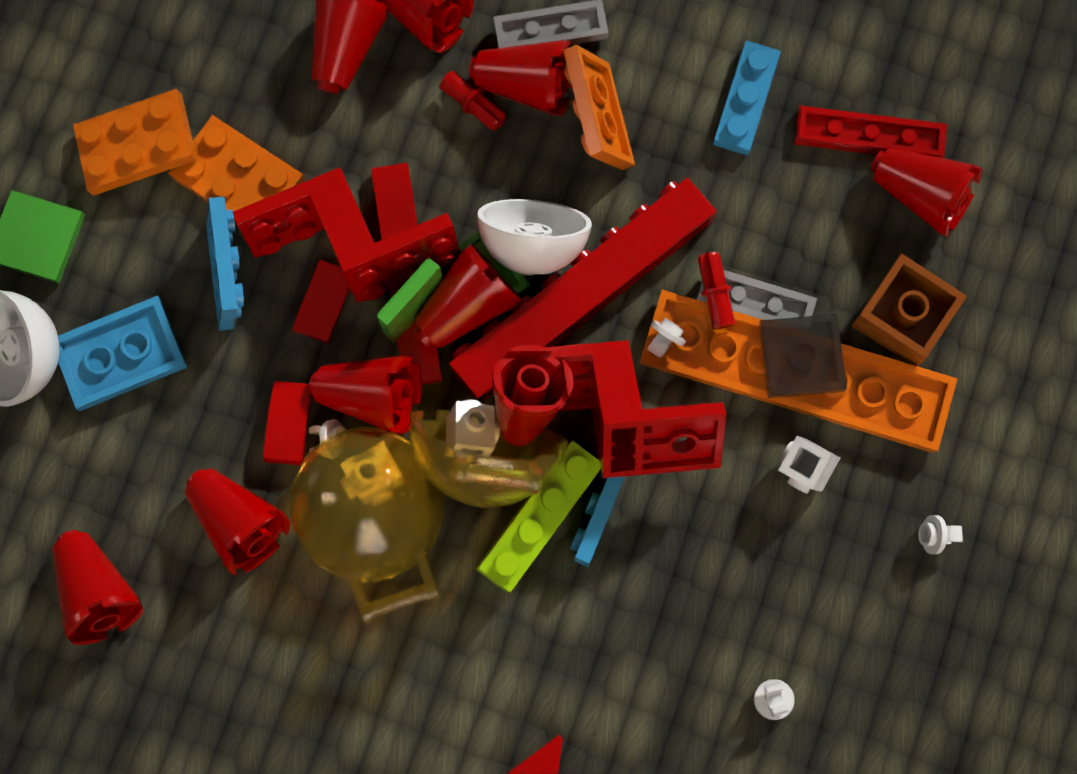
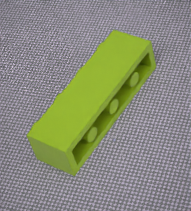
M574 441L568 443L475 570L504 592L511 593L600 471V461Z

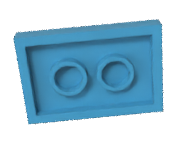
M225 197L209 198L206 216V231L218 331L234 330L235 320L237 317L242 316L241 307H244L242 283L235 284V281H237V270L239 269L237 246L230 247V245H233L232 233H235L233 209L226 210Z
M158 295L58 336L60 347L58 363L75 408L79 411L188 367L162 300Z

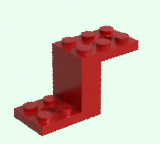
M340 167L232 212L254 258L261 255H271L284 245L296 240H307L314 236L316 232L324 229L356 303L364 300H375L381 297L385 291L399 285L403 286L426 259L430 258L443 271L450 268L460 255L454 226L448 213L374 243Z
M629 340L545 347L551 350V355L560 362L563 359L569 365L573 375L571 396L560 411L591 409L603 478L721 468L726 423L724 402L642 409ZM687 437L684 441H675L678 438Z

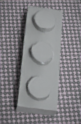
M602 0L493 17L498 48L557 40H567L571 42L570 45L608 39V28Z
M724 270L726 284L732 288L729 296L733 311L805 333L808 332L817 298ZM702 282L696 300L707 303L706 297L701 296V292L704 291Z

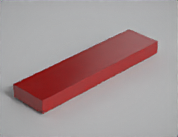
M799 105L794 145L877 155L879 151L886 152L889 147L944 158L947 124Z

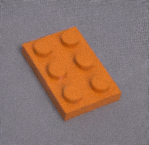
M578 45L563 50L566 60L564 73L573 88L575 99H573L572 104L576 116L581 120L584 132L581 136L584 150L590 157L620 170L635 166L610 64Z
M177 89L73 124L86 189L93 196L197 160L183 97Z
M214 115L210 117L193 140L197 160L173 168L168 173L173 180L206 202H208L209 198L225 197L226 210L233 209V211L303 183L305 180L301 172Z

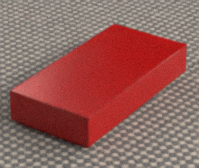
M319 260L293 324V332L326 344L330 343L351 290L341 267Z

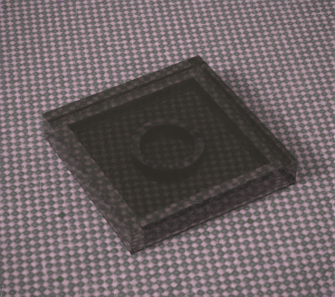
M837 314L760 320L759 331L767 398L846 391Z

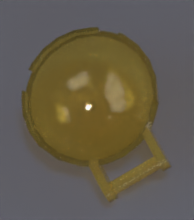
M422 410L410 414V443L414 458L425 477L443 494L462 504L474 507L494 508L515 504L533 494L537 495L540 488L551 479L562 462L568 443L567 438L563 435L544 428L542 436H537L532 443L526 446L511 445L499 434L498 442L495 444V449L490 456L456 450L450 443L446 442V417L451 410H436V420H422L424 412Z
M359 427L344 430L318 444L304 458L290 489V517L293 530L302 548L323 570L341 579L350 581L365 625L375 622L374 617L426 599H430L431 602L440 600L438 589L426 557L441 531L445 505L442 480L433 461L414 441L411 442L398 434L381 428ZM418 564L424 584L369 602L363 583L394 578Z

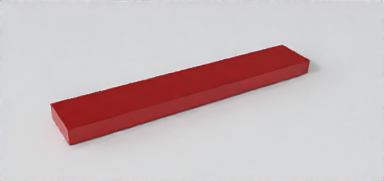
M408 162L371 168L382 240L418 225ZM401 285L389 289L390 298L402 287ZM414 322L397 341L399 356H411L413 358L411 363L419 365L422 385L442 382L437 346L433 344L429 348L419 339L414 332L418 325Z

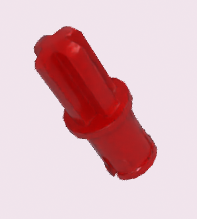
M450 71L444 76L439 89L459 103L465 114L471 113L493 131H497L505 123L506 113L484 96L483 89L474 88L459 76L456 71Z
M718 252L704 253L698 257L704 286L701 296L706 297L712 330L735 326L737 323L734 319L729 296L732 288L726 284L720 254Z

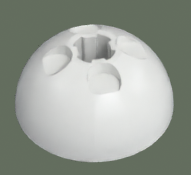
M510 199L495 201L482 206L478 210L477 215L480 237L487 251L504 267L524 275L550 274L569 265L585 247L592 227L590 218L584 213L565 205L540 200Z
M0 290V406L8 407L25 402L43 390L56 370L60 347L58 334L52 320L37 303L18 293Z

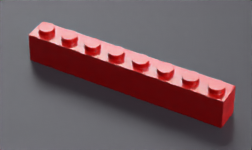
M688 177L679 184L675 181L668 184L658 194L660 199L650 207L647 204L640 206L630 215L629 219L631 221L621 229L616 226L609 230L600 239L602 243L592 252L588 249L582 251L570 263L573 267L562 275L557 272L550 276L541 285L543 289L532 299L529 295L523 297L516 307L511 309L513 313L502 322L500 319L494 320L481 332L482 338L473 345L469 342L463 344L451 355L453 358L449 363L451 372L474 400L483 404L494 395L492 386L493 369L498 359L500 360L504 357L508 350L527 344L543 347L558 345L713 223L717 210Z

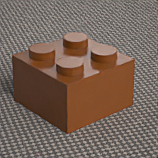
M901 253L852 324V327L906 363L919 366L927 358L967 296Z

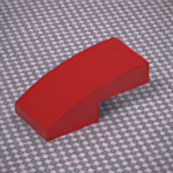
M274 381L265 433L264 462L302 466L308 438L307 424L313 395L310 393L309 384Z

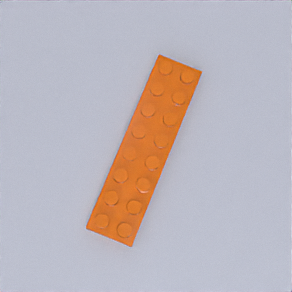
M662 289L653 320L659 323L664 318L670 320L684 330L680 337L686 342L683 347L672 342L663 357L659 358L647 350L659 333L650 326L639 364L934 454L938 452L958 378L733 311L734 319L737 323L735 326L712 330L707 303Z

